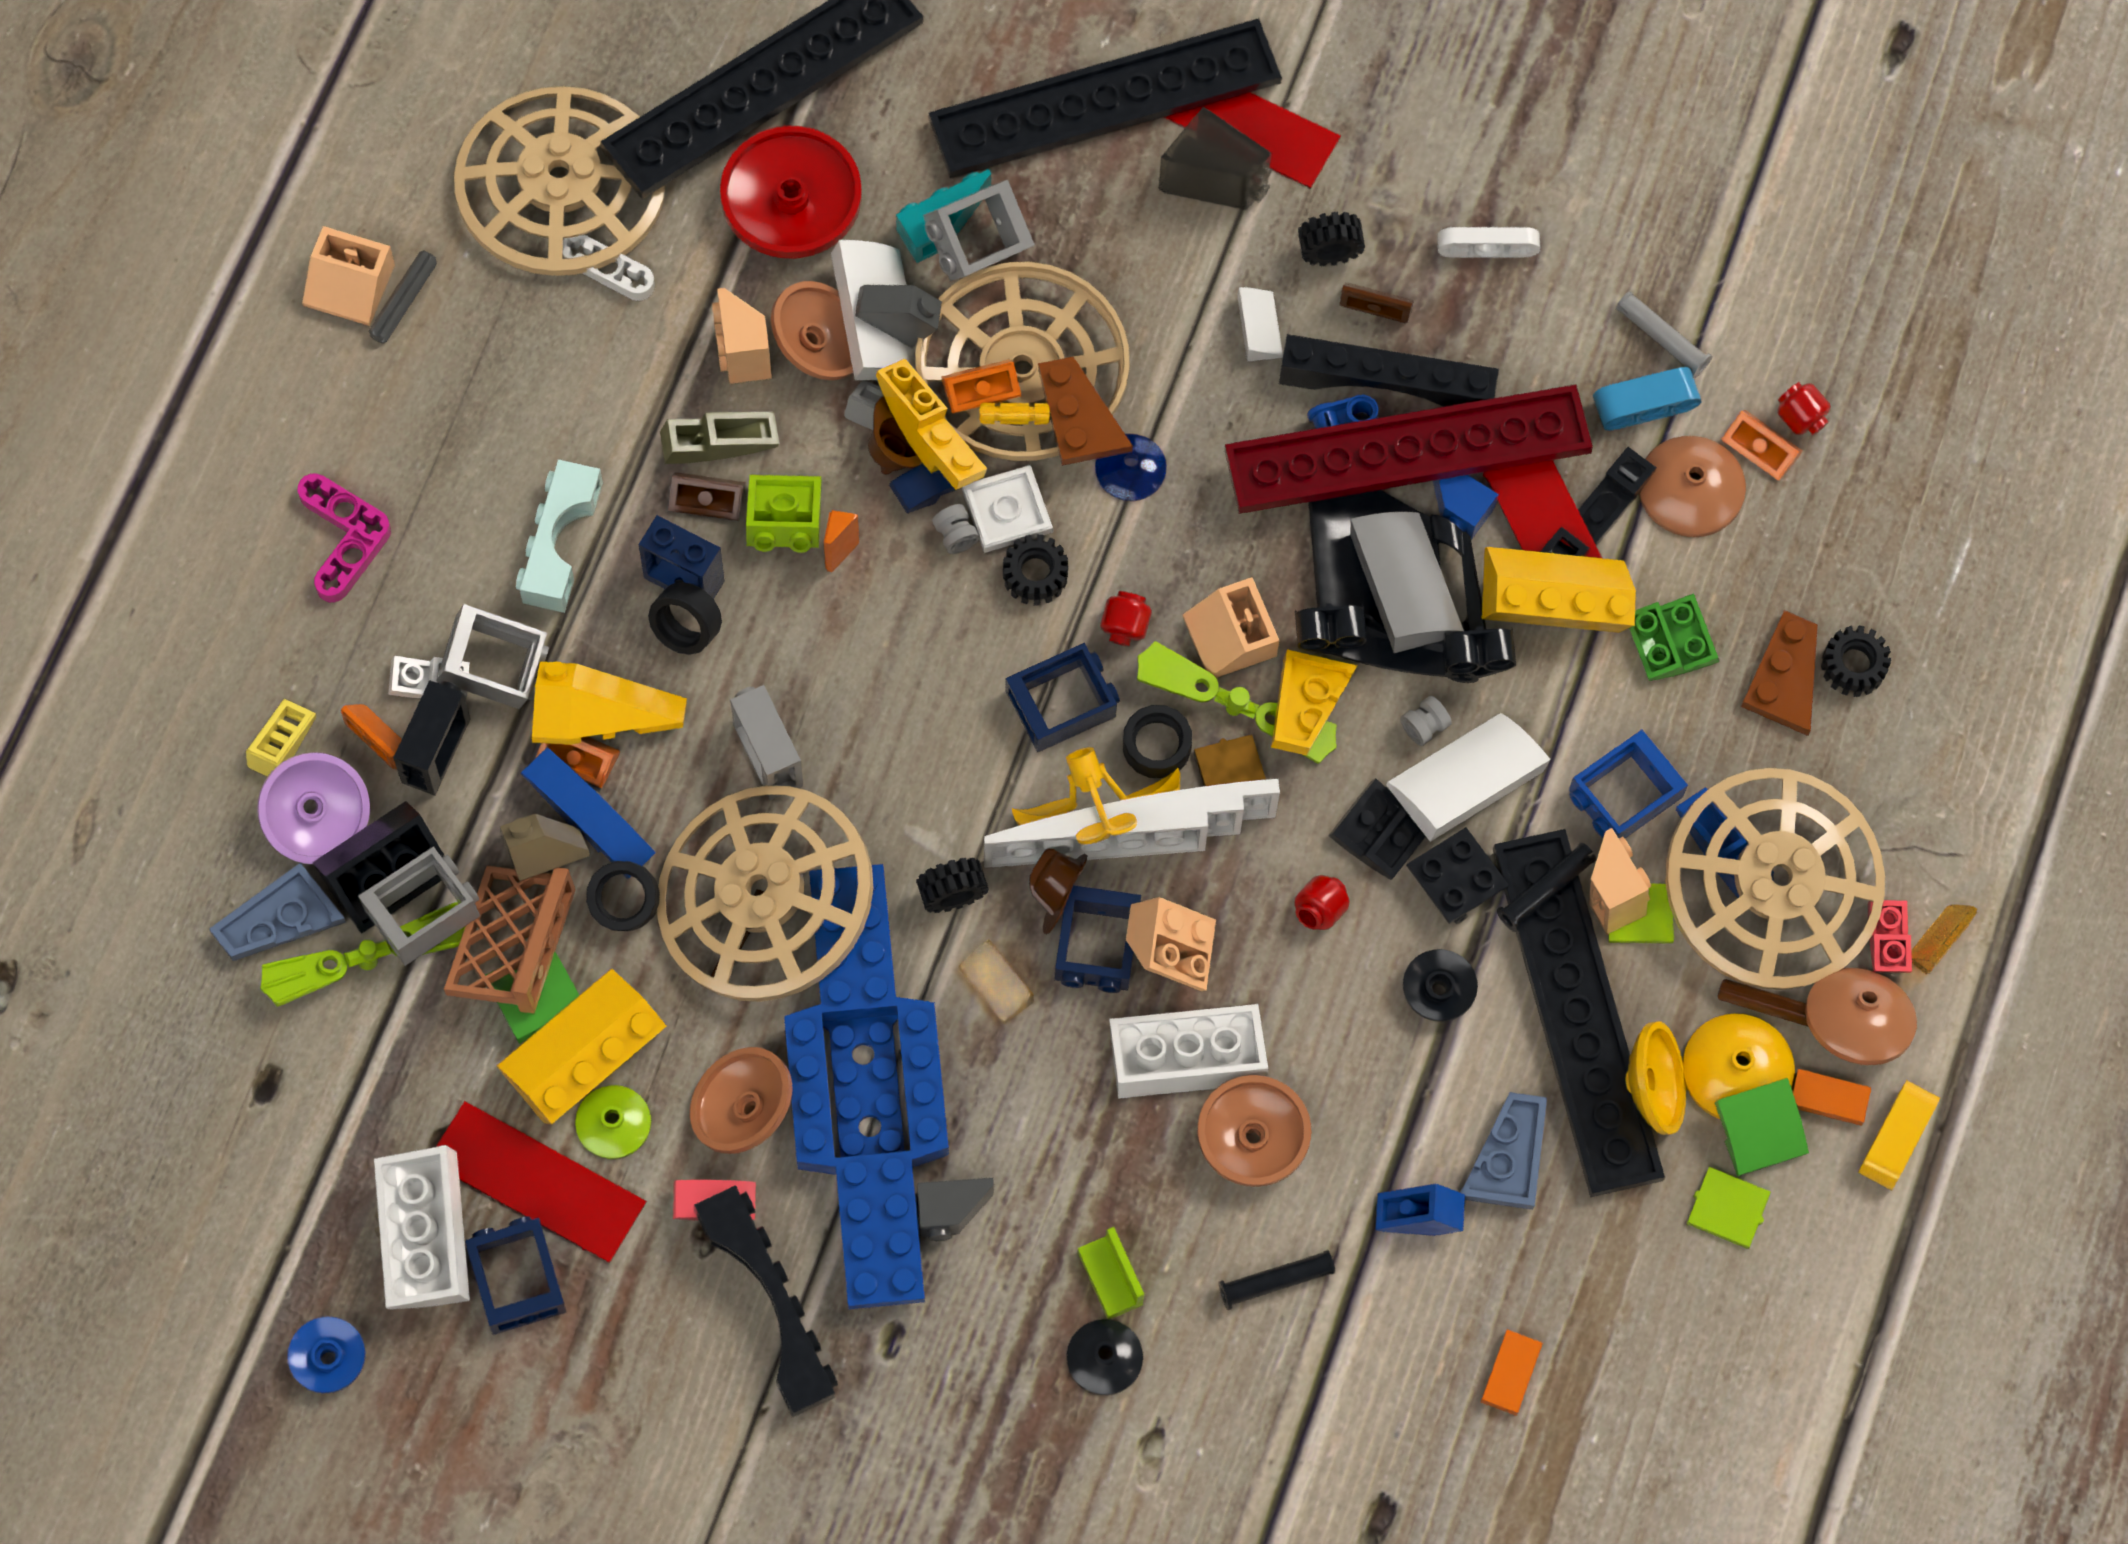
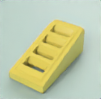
M283 699L246 750L247 766L268 777L280 763L296 754L316 719V713ZM286 716L300 723L296 726L283 719ZM279 729L281 731H284L290 734L291 736L287 737L277 732V730ZM269 743H275L281 746L282 748L280 750L274 746L269 745Z

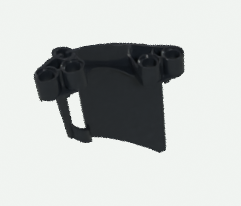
M1382 490L1308 502L1317 608H1307L1298 612L1295 610L1297 647L1299 649L1331 654L1388 670L1447 677L1460 683H1474L1479 678L1500 673L1516 666L1513 628L1511 630L1502 628L1486 629L1485 620L1482 619V599L1471 537L1468 533L1462 531L1448 519L1436 514L1428 516ZM1387 512L1419 513L1439 567V543L1450 546L1462 557L1467 609L1466 619L1461 622L1464 631L1453 632L1448 635L1445 632L1443 641L1394 653L1350 536L1351 519Z

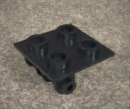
M1467 827L1406 864L1449 924L1453 921L1455 924L1461 923L1468 917L1466 913L1509 887L1507 881Z

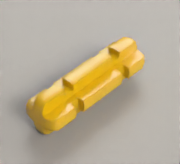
M981 403L979 407V420L982 424H995V421H1000V424L1029 425V421H1034V425H1046L1050 420V408L1047 403H1034V407H1029V403H1000V406H995V403Z

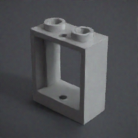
M1008 179L923 215L926 222V233L930 240L934 242L939 253L940 267L948 275L950 281L968 276L1035 245ZM985 199L1005 248L968 264L948 215Z
M463 604L455 616L436 681H447L455 684L461 690L520 709L527 699L533 700L535 696L536 678L534 676L540 661L545 662L549 647L544 645L547 633ZM471 630L527 648L516 689L460 670Z
M765 686L742 689L735 695V698L730 699L733 726L762 786L802 787L801 759ZM770 794V795H767V796H768L769 800H772V799L777 798V797H779V796H781V795H771V794Z
M434 846L358 896L366 914L405 966L480 917L475 904L480 900L477 893L468 881L461 884L456 877L459 874V870L448 855L441 857ZM438 874L459 904L407 938L386 908Z

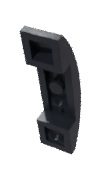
M1630 447L1624 450L1606 472L1602 482L1578 509L1596 546L1621 518L1656 471L1654 465ZM1560 527L1540 552L1585 557L1589 553L1590 548L1563 527Z

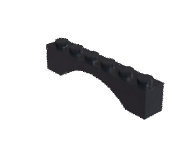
M1287 334L1279 384L1311 390L1344 386L1387 389L1423 398L1446 407L1495 398L1499 369Z
M735 1185L694 1204V1212L710 1245L728 1253L742 1263L760 1282L771 1300L778 1319L781 1337V1360L776 1384L792 1418L834 1398L835 1392L833 1387L838 1386L836 1377L829 1364L822 1367L816 1354L822 1350L813 1330L806 1332L800 1321V1318L805 1316L803 1308L797 1296L789 1297L783 1285L789 1280L779 1260L773 1263L767 1249L772 1247V1244L764 1227L756 1228L750 1216L756 1211L747 1192L740 1194Z

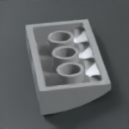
M1387 512L1351 519L1350 536L1394 653L1443 641L1445 632L1448 635L1453 632L1464 631L1419 513Z

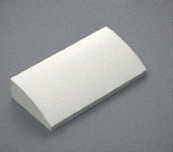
M839 240L831 252L855 380H877V370L902 359H906L916 370V346L911 348L855 316L859 288L861 286L906 285L900 250L875 242Z
M1500 713L1387 782L1386 786L1431 842L1543 773L1550 758L1520 726Z
M1258 1004L1109 1019L1118 1099L1217 1089L1220 1085L1231 1079L1247 1075L1268 1077V1063Z
M445 1145L374 1159L386 1308H419L470 1301L457 1152Z

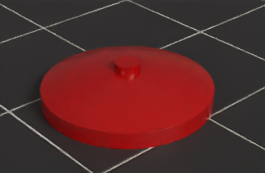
M780 126L755 134L744 141L733 152L725 165L721 177V205L725 219L732 231L752 249L777 258H805L831 248L850 231L861 208V177L851 154L833 137L808 127Z

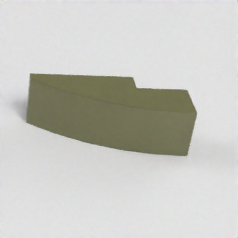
M706 412L702 419H667L660 430L665 464L727 459L779 446L774 412Z

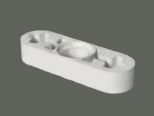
M1450 227L1439 231L1437 234L1438 253L1445 257H1531L1540 252L1539 231L1528 227Z
M586 235L565 238L563 240V259L585 256L582 253H577L575 257L572 256L571 247L577 249L581 245L583 246L584 253L589 255L607 248V246ZM620 254L619 258L616 259L618 268L612 274H603L598 268L594 269V267L582 273L636 301L645 300L650 297L655 288L652 271L623 254ZM625 268H627V277L624 276ZM640 277H643L645 286L639 284L636 288H633L631 279L638 281Z

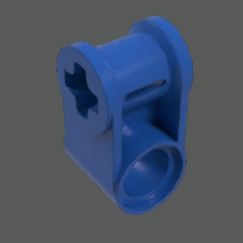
M1357 395L1344 400L1317 405L1308 411L1307 416L1309 421L1314 423L1315 429L1364 421L1354 417L1355 414L1361 412L1370 416L1367 420L1378 418V405L1370 396Z

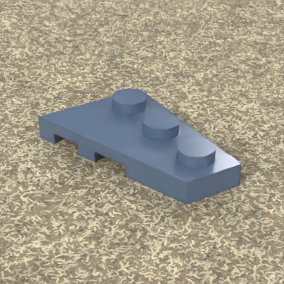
M299 863L209 930L232 961L346 923V920L304 866Z
M1509 1093L1463 1186L1461 1193L1465 1194V1200L1530 1210L1534 1209L1547 1097Z

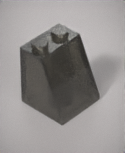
M1203 107L1161 156L1158 189L1166 194L1247 210L1254 201L1259 203L1266 196L1270 188L1268 178L1272 172L1270 168L1272 153Z

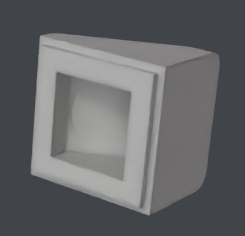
M862 380L848 398L844 413L845 418L873 430L874 407L880 397L884 396L880 386Z

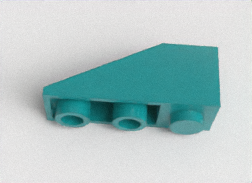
M989 169L981 173H971L963 178L961 183L950 188H940L930 198L918 204L915 202L910 203L896 214V230L916 263L938 253L934 242L930 240L926 233V222L923 215L990 186L991 171ZM982 201L948 215L956 235H958Z

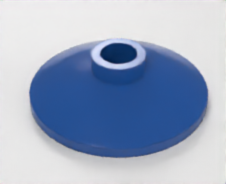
M320 1317L307 1322L298 1329L289 1344L287 1357L290 1371L299 1384L313 1392L333 1393L346 1388L356 1380L363 1369L366 1352L363 1339L353 1325L336 1317ZM327 1352L335 1354V1360L331 1364H324L321 1361L322 1356Z

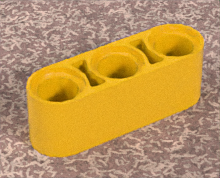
M1906 1080L1858 1173L1892 1191L1928 1124L1940 1097Z

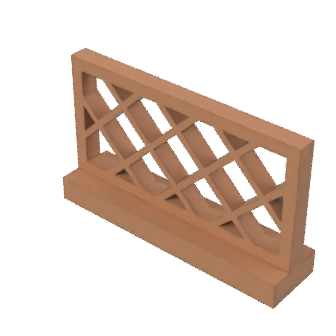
M486 866L477 892L480 900L475 903L480 917L465 926L444 987L447 996L518 1005L520 1012L535 1013L576 891L569 869L555 868L552 874L541 873L519 881L515 869ZM494 879L507 880L512 885L495 896L490 890ZM534 884L546 885L544 892L532 900H529L523 892ZM518 894L525 904L506 913L500 904ZM496 907L502 917L483 926L479 921L481 915ZM531 912L535 917L533 924L519 931L513 921ZM508 925L514 935L495 944L490 934ZM485 938L491 948L473 958L469 953L470 946ZM521 943L524 947L523 955L508 962L502 952ZM498 956L504 966L485 976L479 966ZM473 969L481 978L469 986L457 985L460 976ZM508 974L514 979L510 991L495 990L491 985Z

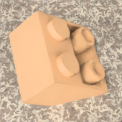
M323 226L310 256L302 302L303 306L370 326L395 266L391 247Z
M717 289L719 302L712 303L720 371H728L729 384L772 379L765 316L727 289Z
M1253 577L1217 589L1183 614L1184 622L1204 669L1212 673L1216 678L1277 657L1280 640Z
M1613 828L1605 832L1591 877L1589 905L1607 935L1646 916L1647 903L1650 900L1648 888L1651 887L1650 880L1643 868L1636 869L1630 859L1633 857L1628 842L1624 837L1618 838Z
M1161 897L1131 904L1126 941L1144 969L1199 991L1207 990L1216 919Z

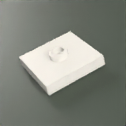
M1031 465L980 479L962 487V492L975 529L979 534V540L984 553L1013 545L1017 539L1023 542L1026 535H1031L1032 539L1037 538V534L1047 535L1053 533V526Z

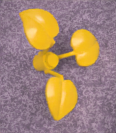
M1082 748L1066 756L1071 774L1067 775L1069 798L1030 809L1012 808V814L1016 823L1020 826L1075 810L1078 806L1076 787H1080L1081 792H1091L1101 822L1081 829L1076 834V839L1082 845L1093 844L1106 840L1111 835L1117 836L1127 833L1137 826L1135 815L1130 813H1123L1110 819L1107 818L1097 788L1102 785V778L1121 801L1180 790L1181 773L1177 767L1174 772L1163 779L1126 796L1108 774L1104 763L1099 764L1094 748Z

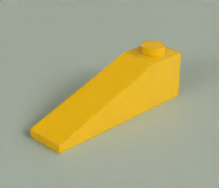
M540 661L535 684L532 743L571 745L581 743V737L602 735L603 740L615 738V732L634 730L639 734L683 728L687 698L583 665Z

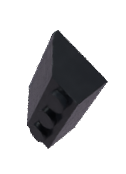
M405 801L312 863L332 895L362 934L373 927L374 923L366 914L358 897L359 895L433 846L441 857L445 855L421 815ZM437 874L387 907V911L391 915L442 881Z

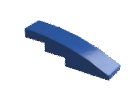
M548 747L520 772L566 823L579 828L582 836L598 853L602 852L611 863L614 861H630L643 866L656 853L591 786ZM623 874L626 879L631 877L628 874Z

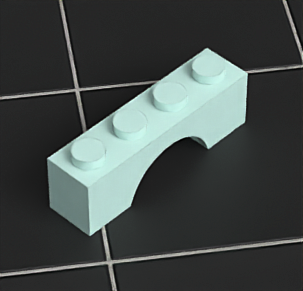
M558 459L555 472L549 471L545 483V492H548L545 504H539L536 513L535 523L539 525L536 536L530 535L526 546V557H529L526 569L520 568L516 580V589L520 590L522 603L565 613L574 583L572 566L563 561L556 553L555 543L562 529L570 522L581 517L594 515L603 484L599 468Z

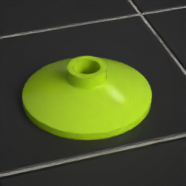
M609 1085L598 1088L585 1097L577 1110L575 1127L580 1142L589 1152L605 1159H619L633 1154L645 1143L651 1128V1115L646 1102L637 1092L624 1086ZM609 1113L619 1115V1120L614 1124L607 1123L605 1118Z

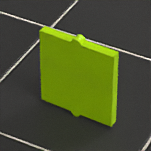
M1651 883V887L1648 888L1650 900L1647 903L1646 916L1609 933V943H1674V916L1669 905L1666 884Z
M1709 1167L1700 1190L1696 1191L1693 1195L1696 1201L1687 1224L1749 1249L1758 1225L1764 1222L1762 1214L1771 1191Z

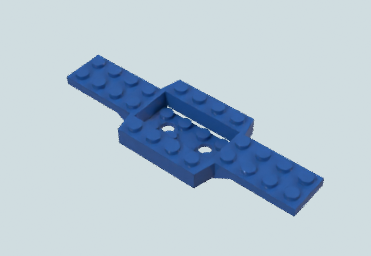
M883 864L872 865L873 895L871 909L864 930L853 949L841 964L819 981L821 1004L784 1016L788 1066L792 1079L791 1101L798 1170L833 1174L837 1177L848 1310L925 1302L912 1168L949 1155L935 1003L896 997ZM857 866L834 868L835 890L831 905L852 914L858 887ZM822 870L809 871L811 897L819 900L823 883ZM824 920L821 927L815 933L817 962L838 941L845 929L844 927ZM897 1021L910 1151L904 1150L893 1025ZM823 1028L829 1032L840 1146V1157L835 1158ZM861 1045L869 1046L874 1051L873 1060L865 1065L856 1063L852 1057L855 1048ZM873 1117L880 1122L881 1130L877 1135L867 1137L860 1132L859 1124L865 1118Z

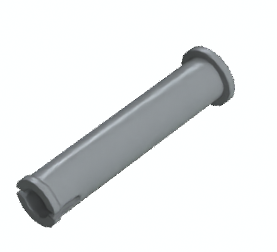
M1631 291L1626 293L1618 302L1616 310L1624 314L1683 365L1690 368L1693 378L1699 376L1712 360L1711 354L1705 355L1634 296Z

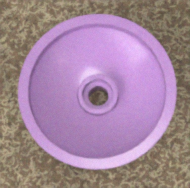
M303 753L283 761L268 775L258 798V820L264 836L279 853L300 863L313 864L312 862L367 827L370 815L369 795L362 778L345 761L325 753ZM310 799L314 800L316 803L315 810L311 813H306L304 811V803Z

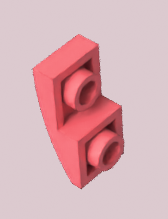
M1872 901L1868 902V918L1873 906ZM1883 901L1879 921L1869 939L1873 972H1912L1911 935H1908L1907 901Z
M675 1180L673 1219L699 1221L694 1212V1204L735 1185L740 1194L747 1192L755 1208L756 1182ZM755 1213L750 1216L752 1220H755Z

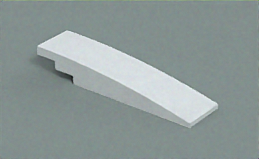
M1278 779L1211 785L1102 804L1108 819L1123 813H1130L1135 815L1137 826L1127 833L1117 836L1111 835L1108 839L1093 844H1079L1076 834L1089 825L1101 822L1096 806L1016 826L984 836V868L1036 864L1043 852L1048 848L1074 859L1085 853L1088 856L1087 860L1205 851L1207 837L1240 834L1242 820L1275 818L1280 794Z

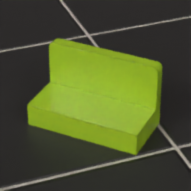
M1114 1226L1106 1229L1105 1237L1078 1248V1255L1107 1319H1112L1143 1306L1144 1292Z

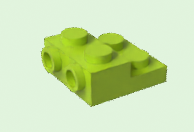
M749 475L746 546H754L755 549L761 552L771 551L774 547H790L798 553L807 552L810 548H819L822 476Z

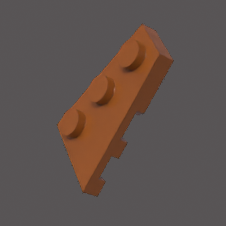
M1074 357L1038 363V371L1046 403L1050 408V419L1062 466L1132 452L1133 445Z
M1784 610L1741 705L1742 708L1809 736L1812 719L1818 624Z

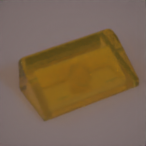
M1952 904L1947 906L1911 950L1912 964L1926 975L1930 974L1971 924L1978 913V909L1968 905Z
M989 939L983 942L959 965V969L1003 1024L1034 1003L1032 991Z

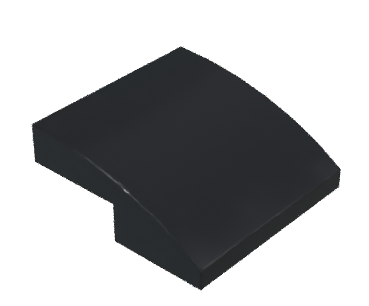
M1376 778L1368 784L1328 835L1350 854L1390 880L1396 876L1426 837L1393 793Z

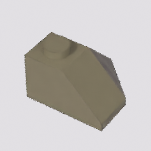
M538 814L519 818L500 826L502 839L519 881L590 856L581 831L577 827Z

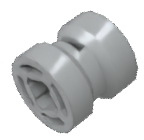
M962 504L949 506L938 512L932 519L937 532L942 533L944 536L943 544L949 554H957L969 549L980 538L975 527L969 525L967 521L969 515Z
M1428 696L1421 701L1419 709L1415 711L1409 710L1400 718L1401 724L1408 736L1419 746L1429 742L1435 731L1442 732L1452 724L1445 707L1433 696Z

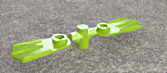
M1154 641L1148 649L1138 655L1137 681L1197 702H1208L1214 698L1215 702L1226 706L1227 713L1232 716L1242 713L1252 719L1255 717L1258 728L1273 737L1274 724L1267 723L1265 716H1276L1277 703L1268 702L1260 706L1249 700V692L1243 687H1235L1232 691L1219 688L1218 681L1212 673L1157 641ZM1195 684H1205L1208 691L1199 692ZM1326 721L1307 756H1303L1320 764L1328 754L1337 748V725Z
M458 902L451 903L399 927L406 936L410 937L457 906ZM465 926L424 954L459 947ZM386 939L376 943L372 940H363L358 949L345 952L344 956L338 951L326 950L262 965L260 990L279 1007L341 980L347 972V964L349 967L358 965L363 970H372L377 966L378 958L392 953L395 956L397 954L387 943ZM328 960H332L337 963V966L334 969H326L323 964Z

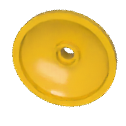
M1725 1014L1701 1025L1688 1041L1682 1059L1685 1084L1690 1096L1701 1109L1718 1119L1720 1117L1715 1106L1717 1100L1788 1078L1792 1089L1795 1077L1794 1058L1785 1038L1769 1023L1746 1014ZM1736 1057H1746L1749 1064L1746 1066L1738 1064Z
M1656 1021L1647 1023L1636 1038L1629 1058L1626 1086L1632 1094L1637 1109L1646 1122L1661 1135L1674 1134L1682 1125L1686 1108V1084L1683 1061L1676 1039L1665 1023Z

